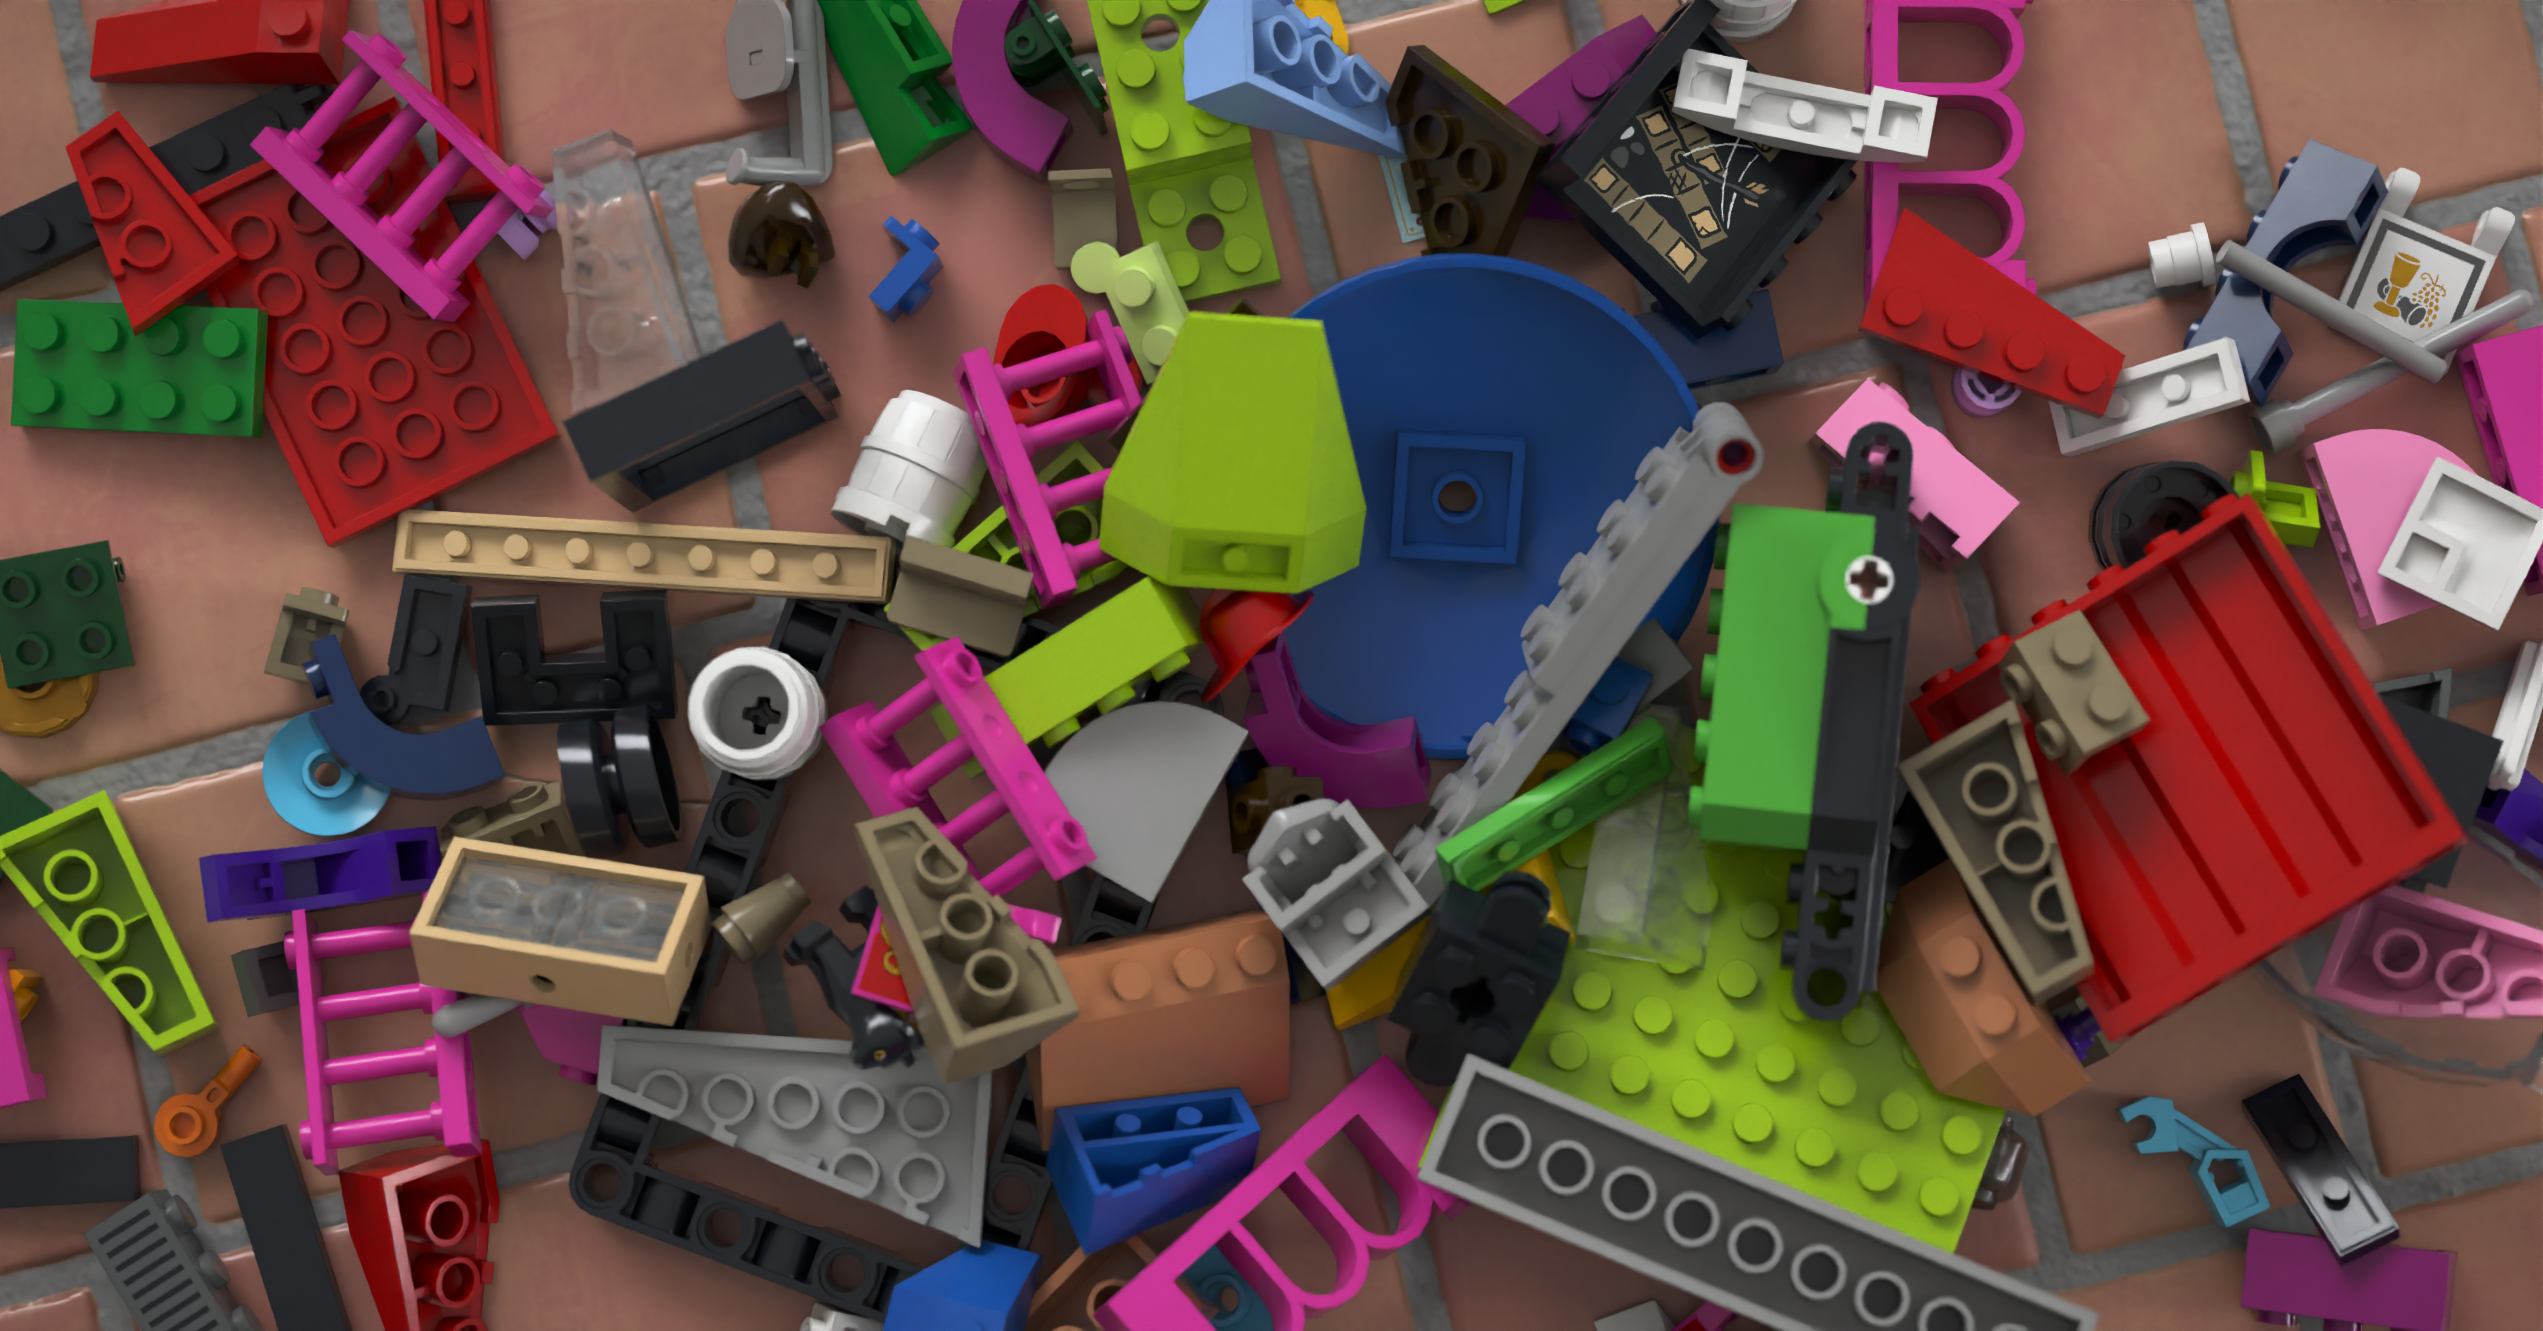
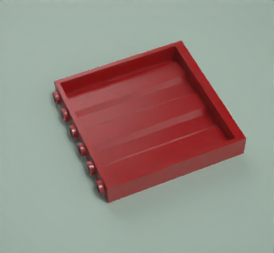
M2230 494L2212 503L2200 513L2203 522L2182 535L2175 529L2157 537L2144 547L2145 558L2125 570L2119 564L2097 574L2086 584L2090 590L2088 593L2070 604L2061 599L2042 608L2030 619L2034 625L2033 627L2011 639L2009 634H2003L1987 642L1975 652L1978 661L1958 673L1955 672L1954 668H1949L1935 674L1920 686L1923 694L1909 702L1910 707L1932 744L1939 742L2011 701L2003 689L1998 664L2013 642L2080 609L2150 719L2143 730L2087 757L2079 769L2066 775L2056 760H2050L2042 752L2035 737V726L2022 705L2015 704L2093 961L2095 973L2077 982L2075 985L2108 1041L2112 1043H2123L2470 841L2260 505L2249 494L2239 500L2235 494Z

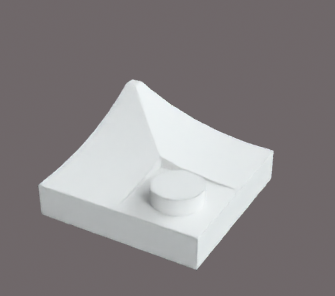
M2437 456L2376 574L2492 630L2498 631L2543 542V509Z

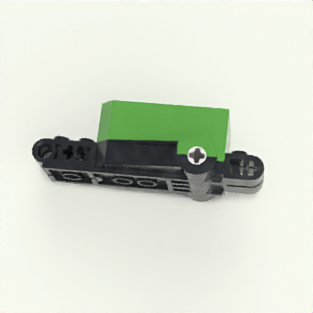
M1887 422L1869 423L1859 428L1850 438L1843 467L1830 468L1825 512L1733 503L1731 524L1718 523L1714 569L1726 570L1724 589L1711 588L1707 634L1719 635L1718 655L1704 654L1701 698L1713 699L1711 721L1698 720L1694 763L1706 764L1704 787L1691 785L1687 828L1700 829L1699 844L1803 854V864L1791 863L1789 867L1786 904L1798 905L1796 930H1783L1779 970L1792 971L1791 995L1797 1008L1806 1016L1820 1021L1837 1020L1849 1014L1857 1004L1860 992H1875L1911 615L1921 585L1919 565L1917 563L1920 531L1908 525L1907 520L1913 467V448L1907 434L1896 425ZM1871 453L1883 454V465H1886L1879 489L1867 488L1872 470L1871 462L1868 461ZM1860 587L1867 589L1869 600L1861 598ZM1816 887L1824 893L1831 895H1844L1853 890L1852 902L1841 901L1838 904V915L1843 918H1849V928L1839 930L1835 935V940L1826 939L1825 928L1820 925H1814V915L1823 914L1827 910L1829 899L1815 898ZM1826 968L1834 971L1839 975L1843 984L1841 998L1830 1007L1817 1005L1810 999L1807 993L1808 979L1818 969Z

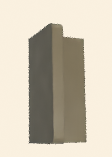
M907 535L900 557L901 571L887 611L888 622L944 640L958 636L964 646L1004 658L1010 657L1033 588L1034 573Z

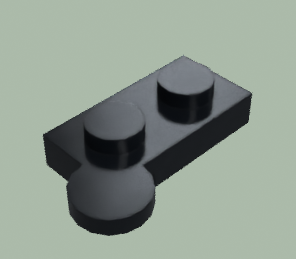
M405 574L388 659L389 674L378 675L369 679L362 686L359 693L371 713L384 724L392 726L401 722L408 715L411 706L449 712L471 598V586Z

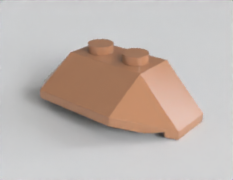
M1948 858L1899 888L1878 953L1875 987L1937 1092L2036 1116L2091 1084L2092 1081L2045 1003L2042 1002L2035 1005L1950 859Z

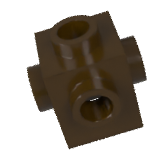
M1293 766L1267 767L1257 770V780L1227 790L1232 854H1249L1275 811L1323 799L1322 777H1297L1296 767Z

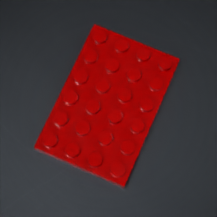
M394 96L344 120L321 146L324 154L319 160L335 175L339 171L347 173L403 109L401 102ZM416 134L366 190L370 197L365 203L381 219L385 214L392 217L433 171ZM265 159L189 195L239 257V264L205 287L213 307L253 308L268 311L263 412L327 546L331 548L340 546L397 518L401 512L409 509L414 510L562 438L476 258L458 276L461 284L456 289L470 302V305L455 322L434 320ZM445 197L412 233L415 241L410 246L427 262L431 258L439 260L463 232Z

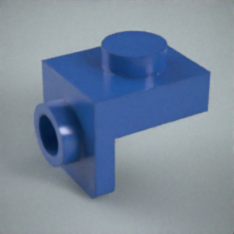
M890 216L883 224V227L888 236L907 253L868 297L874 307L894 323L902 313L911 317L925 304L934 290L929 283L943 268L939 256L933 252L940 243L925 228L913 219H910L903 226L893 216Z
M1615 656L1560 731L1565 736V742L1577 752L1588 756L1624 734L1653 684V674Z

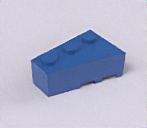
M1240 1087L1056 1108L1046 1169L1086 1256L1221 1200L1253 1171L1261 1128Z

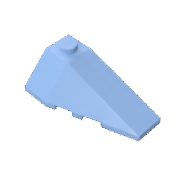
M1209 0L1184 41L1183 84L1186 103L1229 122L1392 158L1405 155L1400 126L1391 127L1385 102L1392 85L1359 53L1352 56L1344 53L1330 39L1333 28L1321 16L1309 19L1294 4L1295 0Z

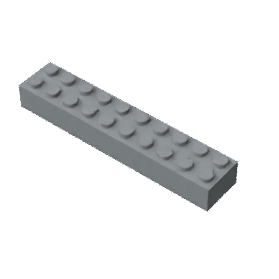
M1467 1054L1417 1176V1179L1424 1184L1776 1331H2094L2100 1315L1470 1054Z

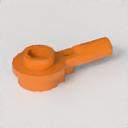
M243 1044L200 1093L175 1095L161 1105L155 1116L154 1130L156 1138L164 1150L174 1156L192 1157L202 1154L212 1147L219 1135L220 1120L223 1118L220 1107L263 1061L253 1049Z

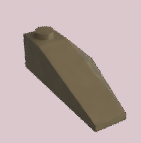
M917 806L855 825L854 832L919 1030L944 1086L1007 1066L1078 1016L1079 1009L1053 953L1039 938L1033 941L1010 917L1012 909L998 894L992 897L967 870L968 861Z

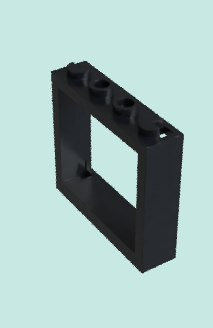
M780 320L562 422L589 481L626 509L634 512L838 418L839 416L831 400L840 397L841 393L829 366L823 361L820 353L816 352L812 342L808 341L804 331L794 336L783 320Z

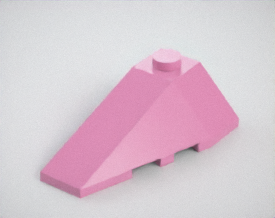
M2393 885L2344 914L2313 993L2316 997L2376 1017L2543 1019V931Z

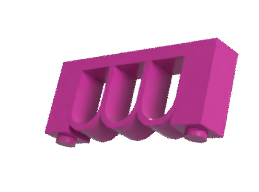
M1864 0V94L1871 95L1874 86L1938 98L1936 109H1966L1979 112L1993 122L1999 131L2002 144L1999 162L1989 169L1978 171L1898 170V162L1864 161V311L1898 221V195L1967 196L1980 199L1989 205L2000 220L2002 237L1998 251L1990 257L1981 259L2037 296L2035 278H2026V260H2009L2023 240L2026 219L2021 200L2013 188L2002 181L2022 154L2026 136L2021 112L2012 99L2002 92L2022 66L2026 45L2022 26L2017 19L2025 10L2026 4H2033L2034 0ZM1898 22H1960L1979 25L1991 33L1999 45L2002 58L1999 74L1991 80L1977 83L1898 82Z
M1384 1054L1359 1074L1099 1308L1092 1317L1104 1331H1216L1173 1282L1214 1244L1263 1300L1272 1315L1274 1331H1303L1306 1319L1319 1318L1355 1296L1366 1280L1370 1261L1383 1259L1416 1239L1427 1223L1442 1213L1451 1221L1472 1204L1424 1184L1417 1179L1420 1171L1418 1165L1439 1113L1391 1058ZM1340 1129L1386 1180L1397 1196L1400 1218L1398 1228L1393 1235L1379 1236L1363 1229L1304 1164L1309 1157ZM1277 1186L1328 1243L1336 1257L1338 1274L1335 1287L1328 1295L1318 1296L1304 1292L1292 1283L1239 1222Z

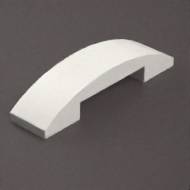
M1688 49L1683 54L1672 112L1686 119L1749 141L1819 156L1901 163L1925 162L1927 159L1938 98L1874 86L1871 95L1746 71L1748 60Z

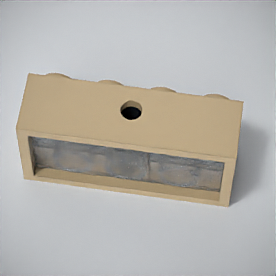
M454 837L409 935L421 985L673 1026L712 926L704 876Z

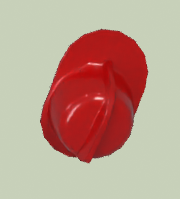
M1055 284L1035 286L1020 295L1007 311L1003 321L993 365L999 363L1003 368H1007L1086 343L1088 319L1082 302L1070 289ZM1087 370L1012 393V399L1007 401L1015 424L1023 423L1028 428L1075 413L1087 396L1089 384Z
M1215 588L1205 599L1200 614V633L1218 669L1203 690L1200 698L1203 703L1210 701L1221 692L1262 646L1285 630L1306 610L1315 596L1312 591L1307 590L1293 595L1291 593Z

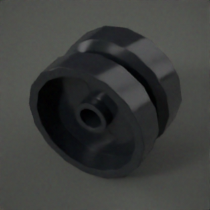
M647 704L616 711L610 729L611 741L604 727L591 717L559 725L557 749L563 787L576 835L587 858L602 860L624 855L629 845L630 825L638 841L646 848H654L682 841L683 825L678 788L667 743L652 706Z

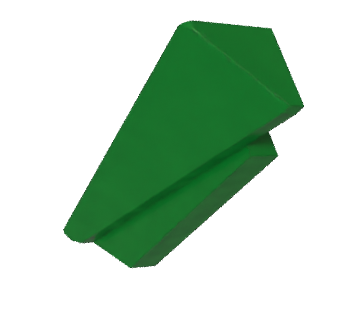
M817 0L824 16L825 38L890 175L896 176L906 172L964 137L973 129L968 118L936 79L953 64L952 57L917 0Z

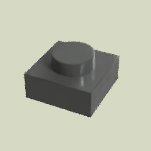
M284 941L246 949L231 955L248 1017L300 1005L297 969L290 970L288 968Z

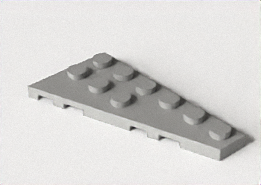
M602 1025L597 1091L667 1120H673L707 1134L711 1138L730 1146H736L767 1159V1161L849 1195L865 1199L899 1213L910 1220L955 1236L959 1240L978 1248L981 1247L994 1070L944 1086L929 1050L924 1045L920 1049H911L915 1063L909 1068L898 1062L886 1069L876 1066L860 1070L853 1065L850 1059L853 1041Z

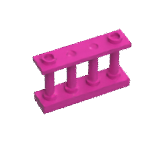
M349 30L342 38V41L362 59L360 63L301 130L293 128L290 132L266 126L250 146L432 319L455 322L470 305V302L456 290L461 284L458 276L519 208L526 215L547 218L554 208L540 196L545 187L531 172L518 163H514L510 168L402 66L407 56L398 46L379 32L371 37ZM383 78L408 104L347 173L339 171L335 175L319 160L324 154L321 146L375 84ZM428 121L454 147L392 217L385 214L381 219L365 203L370 197L366 190ZM474 164L500 190L439 260L431 258L427 262L410 246L415 241L412 233Z
M1106 309L1095 312L1087 324V343L1007 368H1003L999 363L993 365L987 348L982 347L961 354L952 373L1027 571L1034 573L1033 586L1043 611L1068 602L1078 587L1076 580L1080 579V572L1119 560L1099 549V539L1072 547L1068 542L1061 544L1053 520L1057 519V512L1103 498L1104 485L1113 467L1049 487L1045 482L1038 484L1030 463L1031 460H1034L1035 452L1116 427L1141 402L1140 395L1127 365L1131 362L1128 340L1121 327L1112 326ZM1097 368L1109 402L1028 428L1023 423L1015 424L1007 401L1012 399V393L1087 369Z
M958 636L927 648L914 656L927 678L879 712L872 700L833 716L819 727L875 818L917 806L968 861L967 870L992 897L997 894L1000 897L1004 896L1045 867L1056 882L1097 859V856L1087 842L1083 827L1076 819L1071 817L983 677L979 662L964 647ZM941 700L960 729L961 734L913 767L895 739L894 734ZM976 756L997 789L948 823L928 789ZM1011 811L1032 845L983 878L964 849L963 844Z
M423 892V893H421V895H422V905H423V903H424V900H425V898H426L428 892ZM305 909L293 910V931L284 933V951L288 968L290 970L297 969L309 1120L300 1122V1143L305 1160L313 1159V1165L326 1176L339 1174L337 1149L434 1135L436 1141L444 1140L445 1147L455 1157L482 1154L470 1030L452 1038L441 1037L434 1031L435 1038L426 1039L425 1046L329 1059L326 1022L415 1009H423L425 1015L433 1014L434 1016L441 1007L467 998V992L421 985L420 979L419 983L324 996L321 959L412 947L409 933L418 913L414 914L413 921L319 934L318 923ZM428 1072L431 1078H439L441 1101L432 1102L431 1109L335 1123L332 1085Z

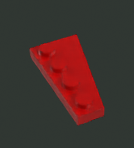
M1905 207L1899 215L1858 331L2097 419L2103 417L2125 359L2124 354Z

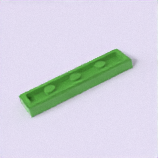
M1653 717L1648 718L1436 847L1435 851L1444 888H1446L1449 880H1452L1477 892L1496 881L1503 873L1516 869L1671 774L1672 766L1665 729Z

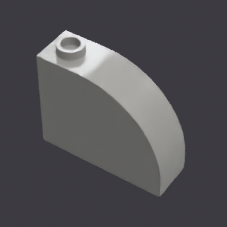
M1147 702L1126 706L1111 711L1080 729L1058 751L1044 774L1071 817L1076 819L1083 827L1087 842L1097 856V859L1086 866L1154 904L1247 740L1249 731L1209 710L1177 702ZM1016 822L1015 826L1022 829L1019 823Z

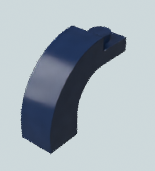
M333 634L310 643L309 653L312 660L302 663L303 670L315 699L327 696L330 705L310 712L308 720L325 750L352 776L379 791L416 800H445L461 797L502 782L506 775L482 716L431 734H411L396 730L375 717L363 702L336 635Z

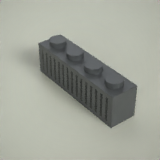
M167 1189L148 1192L83 1234L141 1331H263L259 1320L252 1310L245 1304L237 1305L226 1287V1284L231 1281L226 1266L213 1250L204 1251L192 1229L197 1227L195 1216L187 1203L179 1195L171 1196Z

